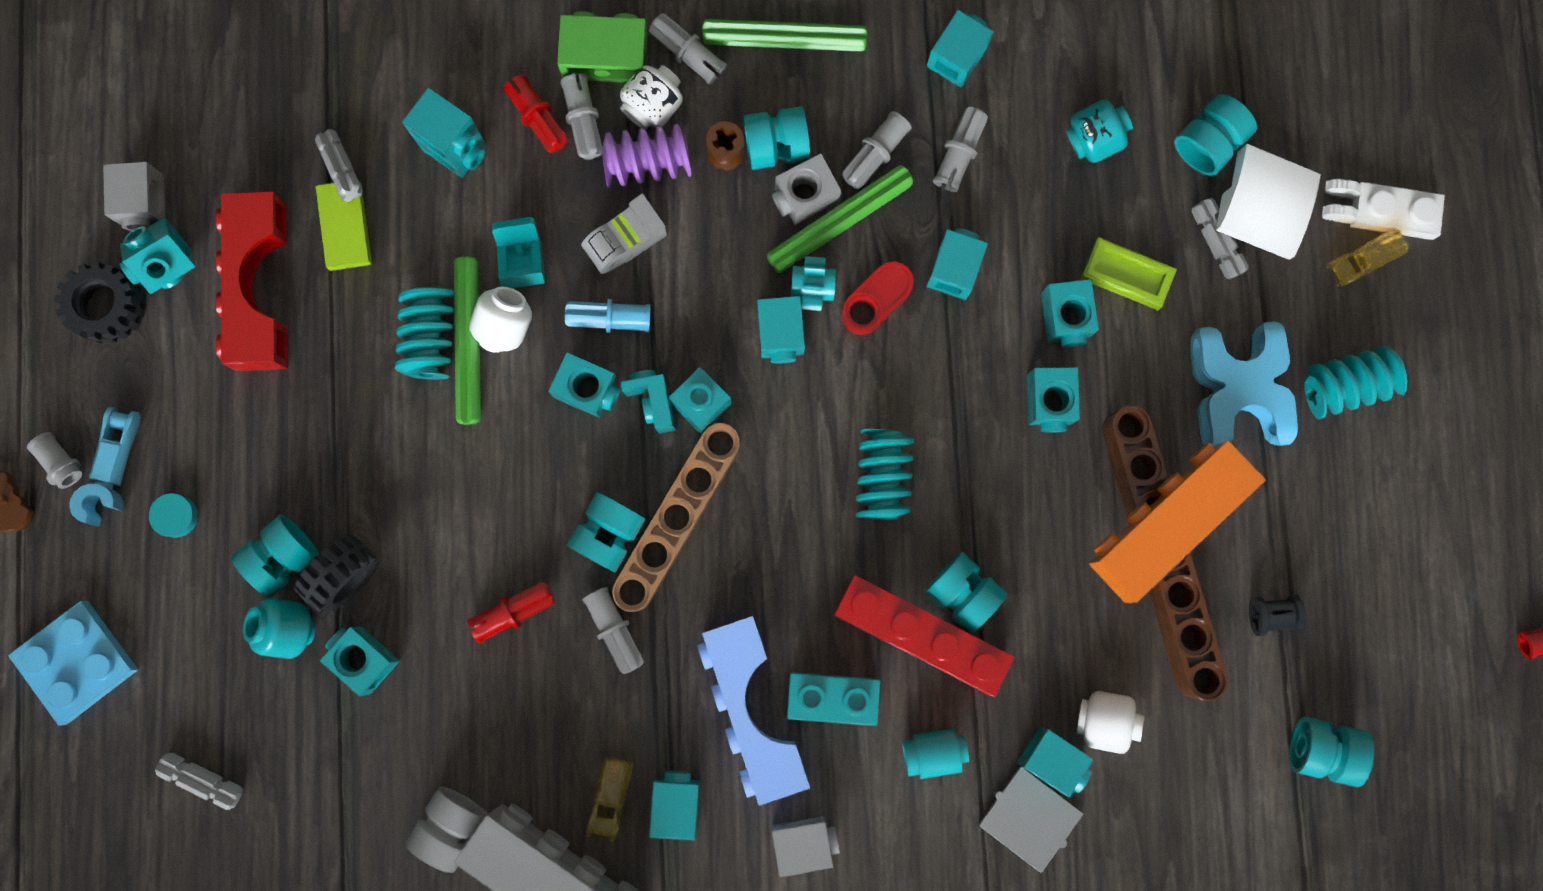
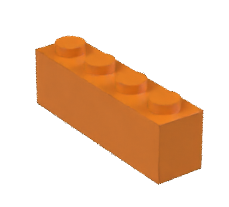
M1229 440L1214 446L1210 442L1202 446L1190 457L1189 461L1193 466L1182 476L1178 472L1170 476L1157 489L1161 496L1149 506L1146 502L1142 503L1125 519L1129 526L1120 535L1117 536L1114 532L1110 533L1093 549L1097 556L1089 565L1124 603H1137L1266 481Z

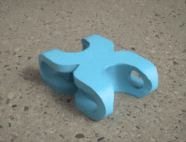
M1277 321L1264 322L1255 329L1252 335L1251 357L1248 361L1236 360L1227 353L1221 332L1216 328H1197L1190 341L1193 377L1199 384L1214 391L1213 394L1201 400L1197 408L1203 445L1210 442L1214 446L1227 440L1231 443L1234 439L1235 416L1240 410L1251 412L1259 419L1264 437L1269 443L1279 446L1290 445L1296 438L1298 431L1295 397L1289 388L1276 384L1273 381L1274 378L1286 372L1290 364L1287 337L1283 325Z

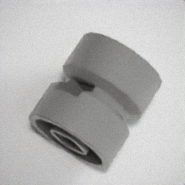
M440 786L425 808L428 819L417 821L405 841V847L428 865L445 872L454 873L458 868L454 862L466 846L465 840L473 836L488 813L479 804L465 795L450 788Z

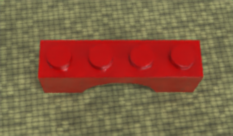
M274 192L221 194V208H218L216 211V225L221 234V250H218L216 253V267L221 275V292H218L216 295V310L221 317V334H218L216 337L217 355L221 359V364L235 371L288 369V327L271 317L265 316L255 300L253 288L254 278L262 261L273 251L287 245V204Z
M856 575L851 576L832 614L842 621L907 652L947 675L992 697H996L1015 658Z

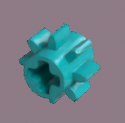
M805 256L804 267L793 266L791 297L800 296L802 299L801 309L821 311L822 300H834L836 269L825 268L826 258Z

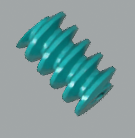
M416 287L399 294L398 301L406 307L398 311L397 318L406 324L397 328L396 335L406 341L397 344L395 347V352L405 357V359L395 362L394 369L396 371L419 379L442 380L450 378L449 375L439 372L438 367L451 363V359L440 355L439 350L452 346V342L441 338L440 333L453 329L452 324L441 320V316L454 313V308L442 304V299L455 296L453 290L439 287Z
M1380 346L1373 351H1362L1357 356L1347 355L1342 357L1341 360L1333 359L1325 362L1324 365L1318 363L1310 366L1305 374L1304 390L1309 408L1314 417L1319 420L1326 417L1327 407L1332 414L1337 415L1342 413L1344 404L1349 410H1355L1359 408L1360 400L1366 406L1375 404L1377 397L1383 402L1391 400L1393 390L1398 395L1404 396L1407 391V374L1404 363L1399 355L1390 347Z
M884 429L860 430L861 434L872 438L859 444L860 451L871 455V457L858 461L859 468L870 472V474L858 478L857 483L869 489V492L856 496V501L867 506L868 509L857 512L855 517L896 520L899 516L911 513V508L900 504L899 499L912 495V491L900 486V482L913 478V473L901 469V464L914 460V456L903 452L902 447L914 444L915 439L904 435L900 431Z

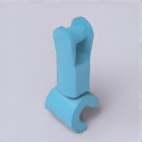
M112 406L106 409L102 420L97 450L88 478L94 480L95 483L81 486L70 498L69 507L72 515L77 520L100 527L102 518L95 510L99 500H101L105 507L124 511L123 499L117 491L113 490V485L121 486L129 453L140 426L141 417L139 412L119 413L118 409ZM115 429L123 431L120 442L112 441Z

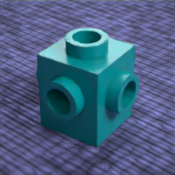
M165 217L148 228L141 226L132 230L126 235L123 243L120 244L122 262L119 265L123 273L133 284L141 283L150 294L160 288L168 289L182 280L186 272L195 268L192 249Z

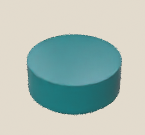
M170 493L160 496L153 502L149 510L151 527L155 532L166 537L178 538L187 535L194 529L198 520V510L195 503L190 498L179 494Z

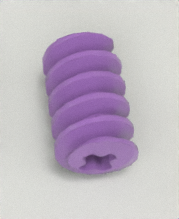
M678 123L673 124L670 137L666 136L661 126H656L654 139H650L646 130L640 128L637 141L634 142L627 130L622 131L619 144H616L610 132L605 134L601 149L607 188H610L613 175H616L622 186L627 185L629 173L631 172L637 182L641 184L644 182L646 170L650 171L655 181H660L663 168L667 169L672 179H677L679 167L683 166L687 175L691 177L687 139Z

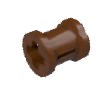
M730 121L715 123L706 134L709 162L717 169L733 170L741 164L744 155V136L742 130ZM724 141L727 146L732 145L733 149L726 151L724 147L718 148V144Z

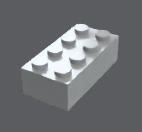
M501 804L487 814L454 862L493 891H639L626 881L621 880L618 885L605 876L606 868L594 858L584 855L581 859L567 849L570 845L569 842L555 831L548 829L544 833L532 825L533 817L515 804H511L509 808Z

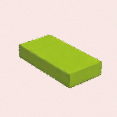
M334 183L317 185L316 194L326 268L334 271L372 265L363 193L360 198H353L350 202H346L341 199Z
M1098 237L1093 244L1080 279H1091L1094 285L1159 310L1164 304L1177 269Z

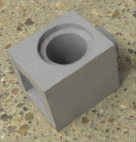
M819 154L776 176V192L772 193V197L781 215L784 217L789 214L794 225L839 203L841 189L822 154ZM806 184L814 189L815 195L809 199H801L793 193V189L798 185Z
M148 162L103 165L105 216L129 231L141 226L148 228L149 225L165 217L164 174Z
M823 816L772 825L779 877L833 868L831 855L839 854L835 826L826 828Z

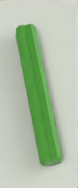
M707 19L703 24V41L707 45L863 51L867 44V29L865 26Z
M903 165L897 166L769 251L767 259L777 273H782L910 188L913 183L911 174Z
M466 256L458 257L454 260L456 421L463 425H473L481 421L480 343L469 330L470 319L479 298V263L474 257Z

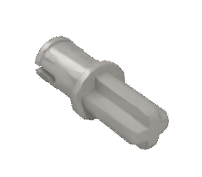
M661 13L650 25L649 33L676 55L675 61L678 63L684 62L706 80V83L709 85L713 84L718 78L705 65L708 64L720 75L724 71L726 63L699 42L700 37L697 34L691 36L666 14Z
M571 74L561 80V87L564 91L568 109L565 119L572 126L578 155L585 160H590L602 154V145L596 123L599 112L596 108H593L587 76L579 74V82H577L576 75Z
M967 107L964 110L952 140H948L945 144L948 150L933 180V183L941 187L944 183L946 184L945 190L958 192L960 182L970 159L976 158L977 152L975 147L988 119V116L982 110L974 107Z
M890 112L888 118L871 138L866 137L863 139V147L843 170L842 177L846 182L856 189L862 188L882 163L890 161L891 157L889 154L905 134L912 129L910 123L899 113Z
M604 587L586 596L582 601L586 604L600 632L597 638L605 641L619 671L622 674H627L644 664V660L626 627L630 624L629 621H623L608 592V588Z

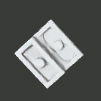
M1246 144L1237 152L1232 187L1222 194L1216 231L1288 260L1295 257L1307 229L1315 204L1321 174Z

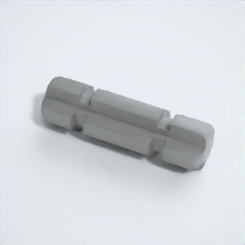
M328 129L325 133H318L315 142L341 199L350 202L353 198H360L363 189L337 132Z
M1209 198L1196 204L1192 208V214L1197 224L1202 223L1204 228L1201 229V232L1215 259L1220 258L1222 264L1219 267L1224 277L1231 279L1248 270V263L1242 253H1237L1236 249L1239 246L1235 238L1216 231L1219 207L1213 198Z
M174 753L164 754L155 769L157 776L169 782L176 780L177 786L205 800L209 798L214 799L213 804L225 810L234 808L242 796L243 789L241 786L229 780L222 782L223 777L193 762L185 764L186 759Z

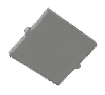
M1019 766L1004 789L995 792L996 800L980 820L978 826L1038 872L1042 873L1058 849L1067 846L1066 838L1081 819L1083 813L1023 767Z

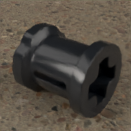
M1298 594L1288 595L1285 600L1264 601L1262 597H1252L1249 603V621L1252 631L1256 636H1265L1268 631L1290 630L1294 634L1303 633L1306 623V611Z

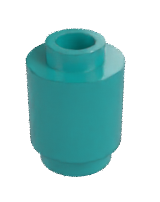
M954 728L914 734L911 740L902 741L908 777L919 775L920 779L962 773V763L969 762L965 736L957 737Z

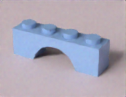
M753 616L702 633L705 642L697 644L705 670L714 668L718 684L711 686L719 712L728 711L732 727L726 728L725 731L733 755L739 752L742 753L747 769L739 771L747 797L755 795L760 806L809 789L810 786L795 741L780 740L765 734L755 725L747 710L745 693L748 681L756 668L767 659Z

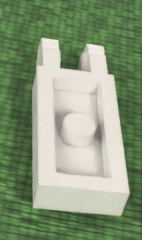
M1344 179L1326 181L1325 193L1332 196L1353 199V205L1330 204L1323 206L1322 218L1325 220L1348 223L1350 227L1430 240L1441 235L1445 195L1365 182L1358 183L1357 181Z

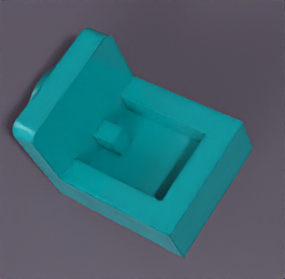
M528 217L493 223L492 233L497 245L498 272L501 287L518 288L544 284L542 243L535 219Z

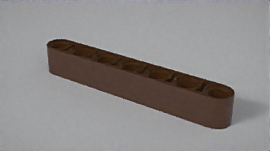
M1134 405L1125 406L1112 413L1104 421L1103 425L1104 440L1127 517L1147 499L1155 502L1161 496L1157 489L1168 479L1152 421L1145 410ZM1121 417L1128 418L1133 422L1135 426L1133 438H1128L1121 434L1118 428V422ZM1134 458L1142 460L1147 467V475L1144 480L1137 479L1131 472L1130 465ZM1189 553L1149 591L1179 691L1191 699L1214 701L1220 698L1226 691L1228 685L1227 674L1192 556ZM1174 583L1178 584L1184 592L1183 602L1177 607L1168 598L1169 588ZM1186 626L1193 628L1196 633V642L1190 649L1185 648L1181 642V633ZM1204 669L1208 674L1209 683L1205 690L1199 692L1194 686L1193 679L1198 670Z

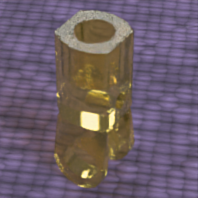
M1390 229L1326 264L1327 269L1333 268L1340 280L1337 286L1341 288L1405 255L1408 252L1409 245L1400 230ZM1354 257L1361 271L1355 272L1348 260L1349 258Z
M612 757L603 758L586 837L592 838L593 834L609 837V842H615L633 767L632 762ZM600 805L616 808L614 818L609 819L598 816Z

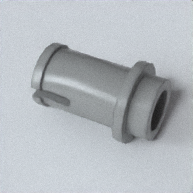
M51 432L42 433L28 443V451L34 455L48 473L46 479L49 484L57 485L58 488L63 489L75 484L82 477L79 460L71 459Z

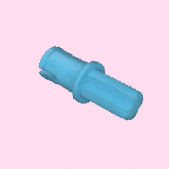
M608 299L607 303L569 301L565 307V323L569 327L604 328L606 333H611V329L649 332L651 304L612 303V299Z

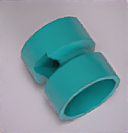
M1218 94L1202 109L1197 117L1198 120L1191 121L1175 138L1174 144L1180 157L1189 166L1204 175L1214 176L1231 160L1234 154L1233 151L1244 146L1257 130L1256 120L1252 113L1238 100L1228 95Z
M803 106L780 109L776 117H771L767 112L743 115L751 170L775 167L779 159H783L789 165L802 163L811 158L808 128Z
M596 492L585 511L588 518L587 523L577 525L566 546L616 573L628 552L624 545L625 542L635 540L646 519L614 500ZM599 527L614 534L608 545L594 538Z
M281 514L260 531L261 539L259 541L250 539L231 556L234 566L243 578L258 592L271 598L290 582L291 571L301 572L314 558L319 557L317 548L307 535L289 518Z
M962 551L943 568L925 589L924 593L941 609H952L951 618L967 633L972 634L992 616L1003 603L1008 593L991 577L981 578L979 576L980 567Z
M1305 716L1298 721L1291 736L1289 747V762L1293 772L1320 779L1327 775L1330 781L1357 788L1364 785L1368 779L1374 760V741L1369 731L1343 725L1338 726L1334 730L1331 722Z

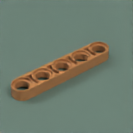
M715 423L703 432L614 583L612 595L616 605L622 610L639 612L649 605L738 454L740 442L736 430L730 425ZM716 432L728 433L733 440L732 449L725 455H716L708 447L709 438ZM697 468L706 470L711 476V484L703 492L690 490L686 483L688 474ZM674 505L683 506L689 512L688 524L680 530L671 529L665 523V513ZM658 542L665 546L667 559L663 565L652 568L645 564L643 551L648 544ZM629 580H637L645 588L644 599L637 605H628L621 598V588Z

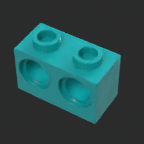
M427 88L402 121L422 151L461 178L464 177L468 170L473 171L476 169L485 156L487 144L472 118L430 88Z
M789 672L787 719L877 726L880 680L866 677Z

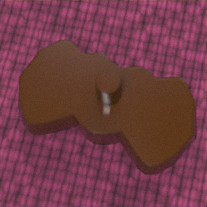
M0 471V531L12 533L23 530L31 522L34 511L27 506L26 499L20 496L19 488L13 484L12 475Z

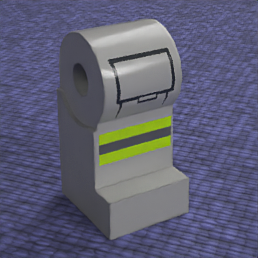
M641 194L629 203V207L591 232L583 240L581 246L599 272L605 274L623 263L629 262L666 237L667 233L664 223L645 196Z

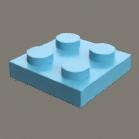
M89 601L78 602L8 655L58 726L70 723L138 671V668Z

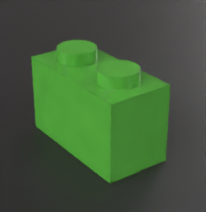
M585 11L575 12L572 16L560 15L558 67L562 78L575 74L576 80H579L578 75L584 74L587 76L588 81L628 82L638 69L647 65L648 31L645 19L638 18L629 13H619L614 17H597L595 14Z

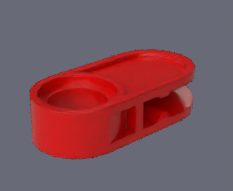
M888 262L880 266L844 303L841 317L846 329L857 335L870 334L876 330L910 295L914 280L909 268L899 262ZM862 302L871 306L874 311V318L871 322L861 325L852 320L850 309L856 303Z

